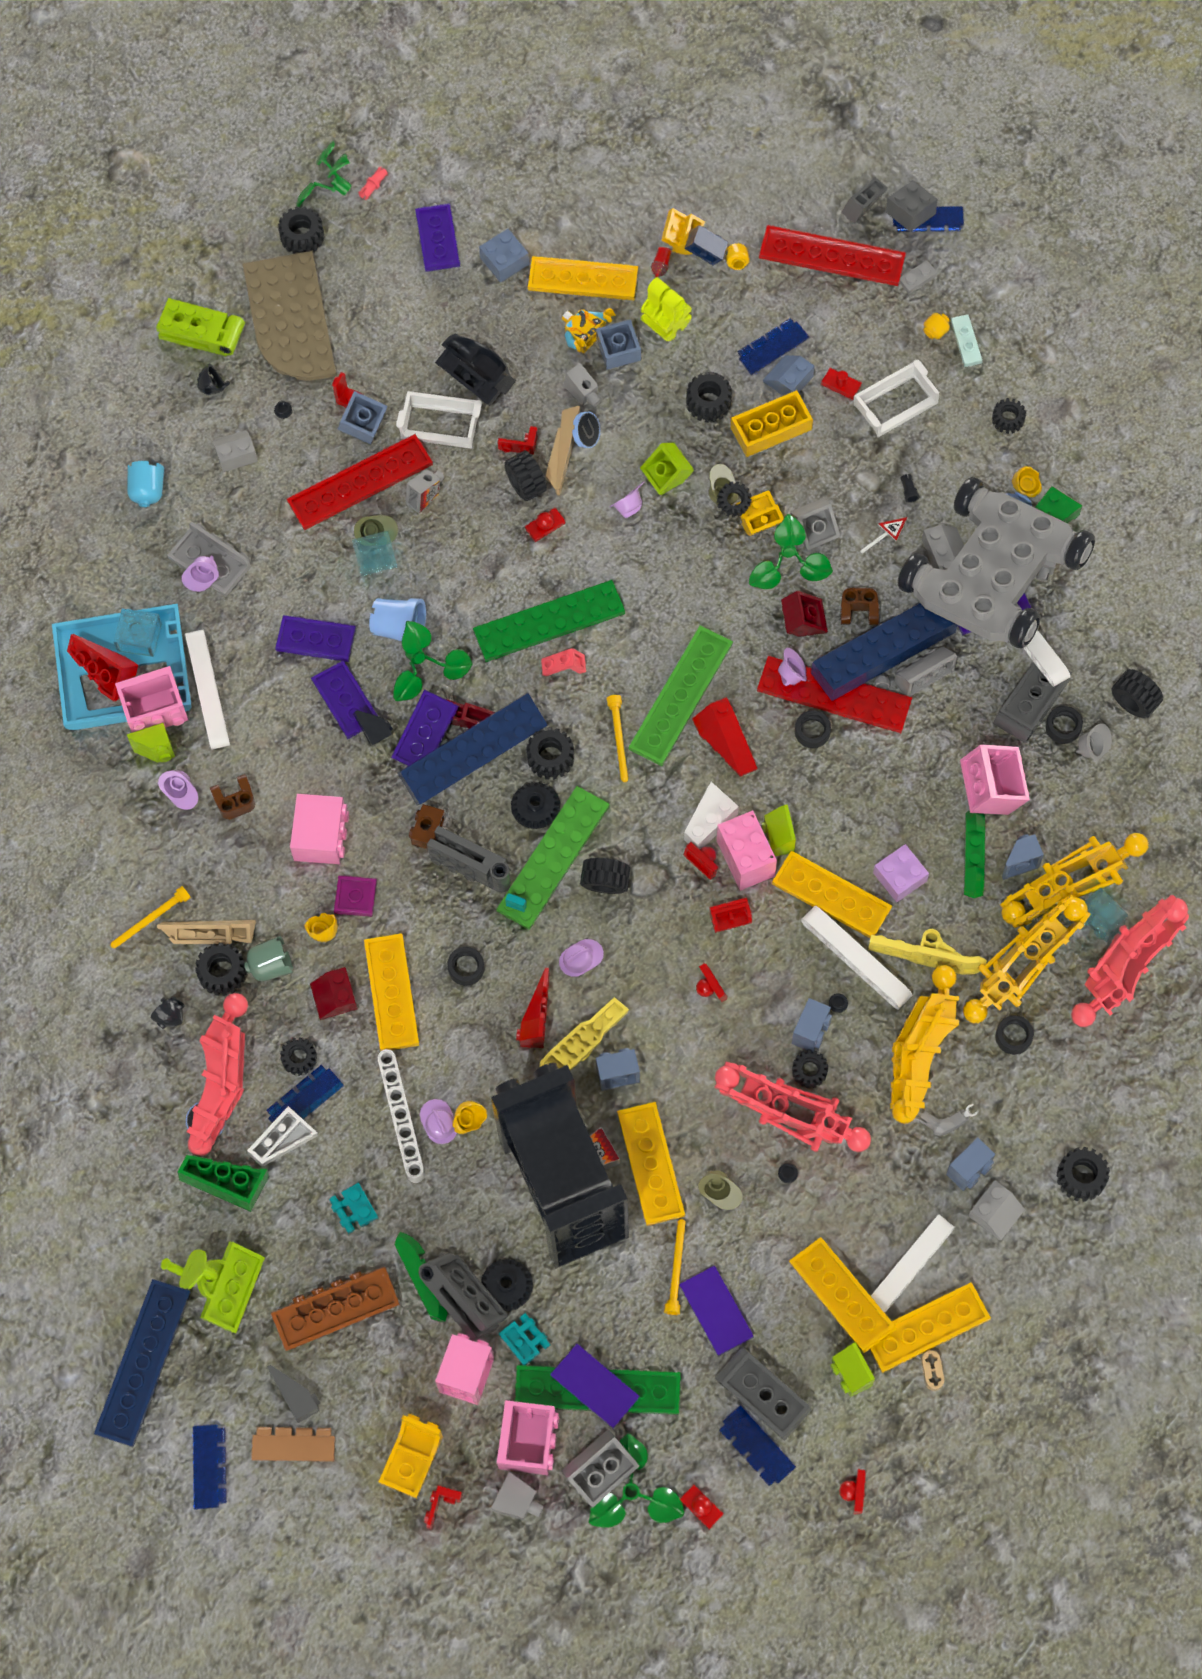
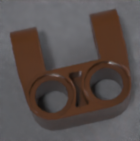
M872 588L845 589L841 600V625H850L851 611H868V624L878 625L879 604L877 592ZM847 598H852V599H854V600H853V601H848V600H846V599H847ZM865 598H871L872 601H866Z
M246 774L236 777L241 791L223 797L219 784L209 787L216 806L225 819L229 820L253 811L255 808L254 796ZM244 799H250L248 803H242ZM226 806H232L230 810H224Z

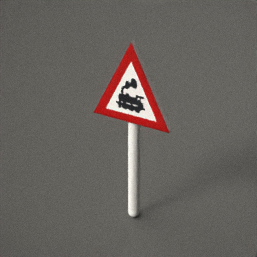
M908 517L878 523L885 533L864 547L860 552L864 553L888 534L897 541Z

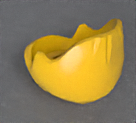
M1024 466L1020 468L1012 478L1013 487L1018 493L1030 498H1034L1041 493L1042 485L1039 473L1032 467Z
M321 913L319 917L313 916L309 918L304 927L309 936L314 940L328 942L336 936L338 924L333 914Z
M474 1101L461 1103L455 1111L452 1124L454 1131L459 1134H465L479 1129L487 1118V1111L481 1104Z

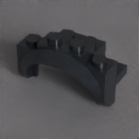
M456 333L450 335L441 344L446 349L435 363L488 406H491L501 392L506 395L516 382L510 376L504 360L485 345Z

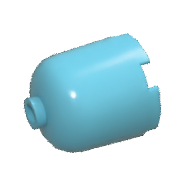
M149 461L132 462V466L128 465L127 493L129 498L139 504L140 507H149L151 504L158 502L162 497L165 468L159 463H156V466L149 465Z

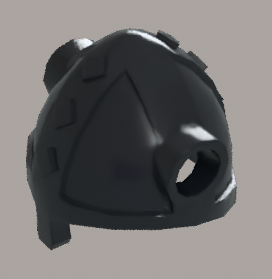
M209 363L202 369L197 378V387L205 395L222 392L230 384L229 381L224 383L216 369Z
M162 997L160 1000L162 1004L152 1012L151 1019L162 1029L181 1025L183 1022V1008L185 1007L183 1002L177 1000L176 997L168 1000Z

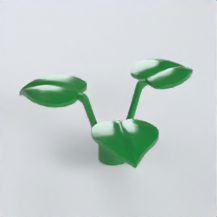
M334 141L323 150L316 162L319 166L323 161L330 169L327 178L334 174L335 177L330 183L333 186L330 187L318 182H311L300 193L296 207L299 206L300 208V205L316 186L331 190L333 193L336 190L343 196L350 190L352 185L336 172L345 165L350 164L347 154L344 153L335 162L333 167L327 162V156L334 148Z
M787 514L774 532V539L781 548L777 565L774 567L771 561L759 563L749 576V585L760 589L776 587L781 580V574L777 569L780 567L783 556L791 558L795 555L800 563L803 564L800 568V574L808 581L823 580L832 574L833 569L829 559L821 553L810 554L807 556L806 562L800 557L795 545H801L804 542L806 533L801 523L790 514Z
M406 621L401 642L402 648L405 650V656L410 660L409 665H411L413 673L405 670L397 677L393 698L398 702L410 700L419 695L423 683L421 678L416 676L415 664H421L425 659L445 667L443 675L450 680H457L465 676L471 669L472 660L466 652L459 649L449 652L445 658V663L427 656L422 651V648L428 647L431 643L430 631L417 622Z
M626 1434L619 1442L639 1465L636 1470H640L648 1461V1452L640 1441L631 1434ZM634 1472L629 1475V1483L624 1486L623 1496L619 1501L614 1494L609 1493L593 1508L591 1507L589 1524L600 1528H608L621 1523L626 1515V1511L620 1504L625 1499L635 1500L640 1497L651 1501L648 1505V1513L658 1523H668L683 1517L684 1507L678 1495L666 1487L657 1488L654 1491L653 1497L640 1493L639 1486L633 1483Z

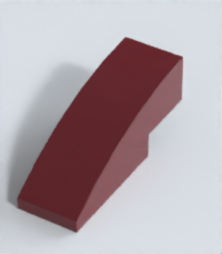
M446 699L459 706L450 723L451 725L470 728L494 713V711L466 702L463 705Z

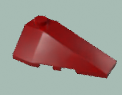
M71 634L67 652L79 667L83 666L88 673V678L96 682L98 685L97 689L112 701H117L120 697L115 683L136 677L138 664L119 653Z
M727 697L709 704L692 718L699 736L706 740L712 746V749L718 752L740 777L758 770Z
M549 968L544 969L522 1019L521 1029H517L516 1040L520 1041V1047L544 1048Z

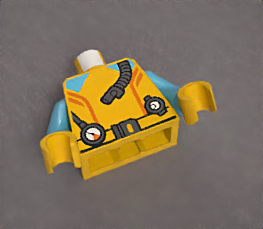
M611 308L606 309L604 312H592L582 309L575 316L569 311L565 312L562 320L567 323L564 336L568 347L577 349V352L581 351L584 354L597 341L596 329L606 326L605 321H608V323L612 322L611 317L616 316Z

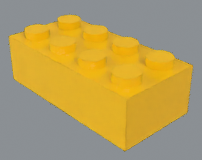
M797 390L731 418V430L746 457L811 431L813 418Z

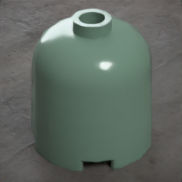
M281 936L249 949L247 962L244 965L247 973H251L256 980L263 982L293 973L289 952H284L282 945L285 942Z

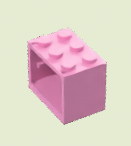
M170 666L115 683L132 733L160 723H164L166 728L172 725L178 726L188 721Z
M979 745L960 760L970 813L1009 815L1030 800L1019 747Z
M297 794L290 843L294 861L340 864V859L344 858L345 847H343V840H346L347 837L345 822L349 821V811H347V804H344L343 797Z
M753 811L717 825V843L740 891L775 877L777 860Z
M458 1333L457 1336L452 1334L435 1381L439 1393L478 1405L494 1361L492 1348L485 1341L477 1340V1342L469 1340L470 1337Z
M505 1400L497 1465L500 1470L548 1475V1471L553 1470L554 1458L553 1454H551V1449H555L557 1438L556 1433L553 1432L554 1429H558L559 1413H556L555 1406Z

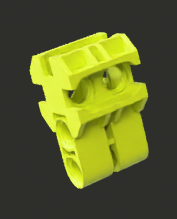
M657 277L648 286V299L641 307V313H644L641 316V320L665 341H672L676 337V332L679 329L683 331L691 320L689 313L692 311V308L685 303L684 298Z

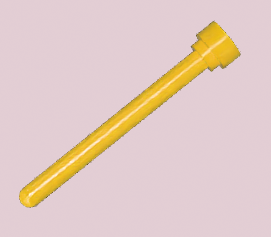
M611 695L606 699L607 706L612 710L620 777L622 782H627L628 772L619 712L622 698L620 695Z
M180 886L176 889L175 896L113 940L110 944L111 947L117 948L178 902L188 901L191 897L185 888Z
M679 1219L677 1222L670 1297L664 1306V1313L668 1315H680L681 1305H679L677 1299L685 1233L684 1219Z

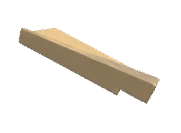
M580 406L562 410L561 428H558L546 471V480L551 483L556 494L559 496L575 441L572 434L575 426L573 421L576 415L580 413Z
M256 920L161 922L157 924V928L170 937L169 940L173 944H231L232 940L251 943Z

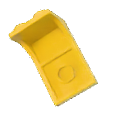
M408 1414V1416L402 1415V1424L397 1440L379 1479V1483L417 1499L441 1444L443 1435L440 1429H438V1425L432 1422L424 1424L419 1421V1417Z

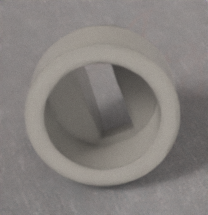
M883 674L878 675L875 679V687L885 690L889 689V678Z

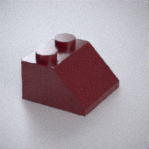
M796 591L781 599L785 629L788 634L803 637L828 632L822 598Z
M346 967L326 972L310 983L320 1020L358 1010Z

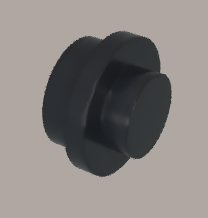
M280 401L274 407V413L278 418L286 419L292 414V406L286 401Z
M834 994L829 999V1007L835 1013H842L848 1007V999L843 994Z
M783 1164L778 1170V1177L784 1183H792L798 1177V1170L793 1164Z

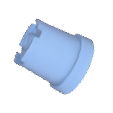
M377 598L372 605V608H375L374 614L370 613L369 619L372 635L402 641L406 621L417 622L425 626L426 605L423 599L410 598L409 600Z

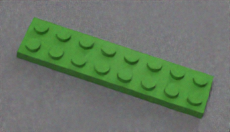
M699 626L629 746L630 751L663 766L732 647L733 641Z
M576 786L507 892V894L510 893L526 900L527 907L525 911L522 912L506 906V894L497 907V912L530 930L608 810L609 803Z

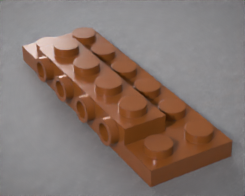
M385 1266L369 1273L361 1274V1271L349 1275L350 1279L342 1281V1279L335 1280L330 1283L331 1287L326 1289L318 1287L311 1291L312 1295L304 1297V1294L292 1298L293 1302L290 1305L271 1312L285 1351L400 1305Z

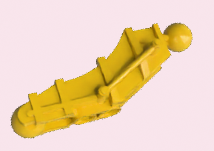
M1132 833L1125 839L1124 846L1117 850L1109 841L1100 845L1095 836L1090 837L1089 843L1073 851L1063 859L1052 865L1045 863L1042 867L1046 874L1030 884L1027 883L1024 885V888L1013 895L1007 896V899L1000 904L1003 920L1014 928L1024 924L1027 926L1032 923L1031 920L1042 914L1045 915L1061 899L1067 898L1070 894L1078 898L1114 883L1121 885L1123 880L1117 871L1121 868L1128 869L1124 861L1127 857H1139L1147 852L1149 844L1147 838L1141 833ZM1107 861V868L1100 870V864ZM1091 865L1095 873L1073 883L1069 873ZM1066 877L1067 882L1060 886L1059 879ZM1050 887L1049 895L1043 896V889ZM1026 897L1034 908L1026 913L1024 905L1019 902Z
M1071 894L1067 898L1061 899L1029 931L1024 926H1020L1018 928L1019 934L1008 945L1001 949L985 965L980 964L978 970L985 976V979L980 983V992L984 996L981 999H972L966 1002L963 1007L965 1019L971 1023H980L987 1017V1008L991 1004L1000 1010L1002 1003L1007 999L1015 1007H1019L1022 1003L1020 999L1048 962L1050 964L1055 962L1052 954L1063 943L1066 945L1071 935L1078 928L1084 927V923L1090 916L1085 901L1081 898L1073 897ZM1062 911L1068 920L1074 921L1068 928L1056 918ZM1044 932H1049L1052 937L1046 940L1041 935ZM1016 942L1015 946L1002 960L999 959ZM1030 945H1034L1038 949L1036 952L1031 953L1027 948ZM1024 951L1025 957L1032 961L1014 979L1007 970ZM993 964L994 969L990 971L988 968ZM1005 981L1009 983V987L1005 989L1000 988L999 983Z
M947 965L938 966L932 973V982L938 988V994L932 993L930 997L919 996L896 1042H893L892 1053L894 1054L892 1062L894 1080L891 1082L890 1109H892L893 1118L902 1124L912 1122L916 1118L919 1109L925 1108L923 1099L927 1089L931 1088V1082H928L933 1056L934 1054L941 1053V1047L938 1046L949 1032L959 1026V1020L956 1019V1001L959 1000V996L949 995V990L956 983L957 977L953 968Z

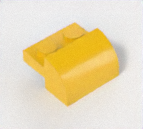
M672 208L668 212L661 241L672 246V251L675 253L691 255V252L684 249L689 232L698 225L704 227L705 221L693 214L686 216Z
M769 490L751 497L752 501L749 508L740 516L742 526L749 536L777 526L784 519L778 504H775Z

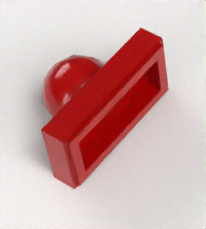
M553 508L548 512L540 513L534 521L525 526V530L534 542H537L566 524V521L558 510Z
M692 842L687 844L683 856L709 880L713 879L718 870V866L714 863L716 851L710 846L698 849Z
M705 963L700 965L699 968L706 978L698 981L696 985L697 993L702 997H709L715 992L721 1002L727 1000L726 993L709 966Z
M861 1469L857 1470L856 1483L845 1481L839 1487V1494L842 1499L846 1501L854 1500L853 1514L860 1515L863 1512L866 1471Z
M695 1485L680 1498L681 1502L709 1530L724 1515Z

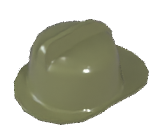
M723 464L714 465L709 472L710 487L708 495L716 503L717 507V495L726 483L729 484L732 481L735 483L733 473ZM731 493L728 495L727 500L731 505L737 501L738 494Z
M385 515L363 517L354 526L356 540L365 546L389 544L398 535L397 523L393 518Z
M708 1171L698 1185L700 1193L721 1209H735L742 1202L743 1194L741 1189L723 1171Z

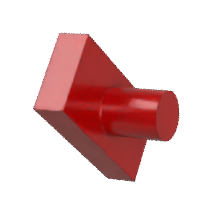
M829 368L821 381V385L854 400V395L860 390L862 382L849 377L846 371L838 372Z

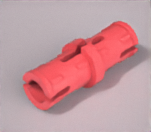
M378 167L372 177L366 180L367 183L358 192L361 198L367 200L373 191L380 187L379 184L388 175L384 168Z

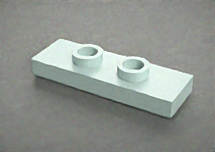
M969 315L951 318V325L964 367L982 364L981 354Z

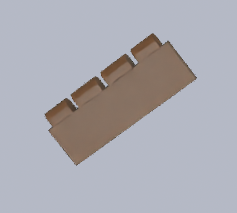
M257 1427V1435H253L252 1460L334 1462L335 1436H331V1428H317L316 1436H313V1428L296 1427V1436H292V1427H276L275 1435H272V1427Z

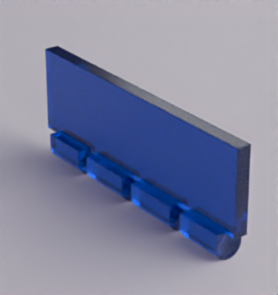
M963 206L937 207L936 214L914 229L913 232L927 231V226H930V231H945V226H948V231H961V226H964ZM892 218L893 226H896L897 232H909L908 229Z
M789 318L780 324V328L776 326L765 333L766 338L762 335L751 342V346L748 344L737 352L740 356V362L753 375L808 340L809 336L797 321L794 322Z
M320 1065L310 1073L315 1080L312 1081L308 1076L295 1086L299 1091L298 1094L291 1089L280 1098L284 1103L283 1106L276 1101L266 1110L270 1115L268 1119L273 1123L289 1106L304 1120L344 1087V1084L330 1068L326 1070Z
M741 1405L722 1421L724 1426L719 1431L728 1441L734 1436L737 1438L732 1443V1446L742 1457L748 1452L751 1454L746 1458V1461L756 1472L762 1467L764 1468V1471L759 1476L768 1486H771L774 1482L779 1484L796 1469V1466Z
M217 1424L193 1426L194 1510L219 1508V1504L227 1503V1488H219V1485L227 1484L226 1467H218V1464H226V1446H218V1444L226 1443V1428H218Z

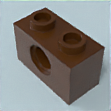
M422 804L421 810L418 809L415 815V827H411L409 832L412 845L428 849L427 844L429 840L433 839L436 841L435 830L438 826H443L446 818L444 810ZM424 825H430V826H431V827H430L429 829H427V830L422 829V826H424Z

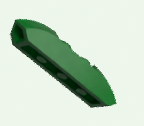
M969 810L965 813L963 892L968 897L978 898L983 896L985 814L970 813Z
M400 1232L394 1243L395 1248L431 1320L446 1322L448 1311L439 1303L438 1299L419 1276V1267L426 1263L424 1258L420 1260L425 1254L424 1249L414 1238Z

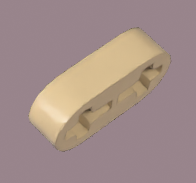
M927 1351L924 1353L921 1362L925 1384L928 1389L937 1391L944 1384L941 1358L937 1352ZM929 1355L937 1360L933 1364L934 1369H931L930 1363L925 1361ZM933 1372H935L936 1379H940L937 1386L929 1382L932 1379Z

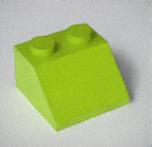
M661 443L640 467L659 495H663L682 484L694 471L675 443Z
M164 723L127 734L133 751L157 763L167 762L175 757Z
M785 804L764 815V822L761 823L763 833H766L767 841L775 857L787 855L795 850L796 838L788 804Z
M856 1342L832 1357L830 1367L835 1376L839 1375L842 1381L840 1386L845 1394H849L850 1398L873 1386L875 1378Z

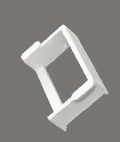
M915 360L913 363L854 395V406L858 408L874 429L877 437L938 404L939 391L926 376L928 371L919 360ZM914 378L928 395V398L880 424V421L866 404Z
M407 391L404 409L399 411L396 426L400 429L401 439H406L416 434L420 442L472 449L482 402L481 400ZM412 407L472 415L468 438L407 430Z

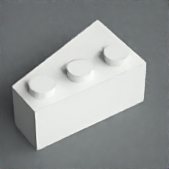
M710 782L684 832V841L688 844L692 842L698 849L706 846L717 835L718 824L731 820L738 815L739 806L712 782Z
M288 1106L247 1150V1154L263 1167L314 1139L318 1133Z

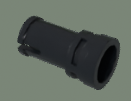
M907 474L901 476L900 480L904 488L905 501L908 503L917 501L920 496L917 488L914 486L912 475L908 474V477Z

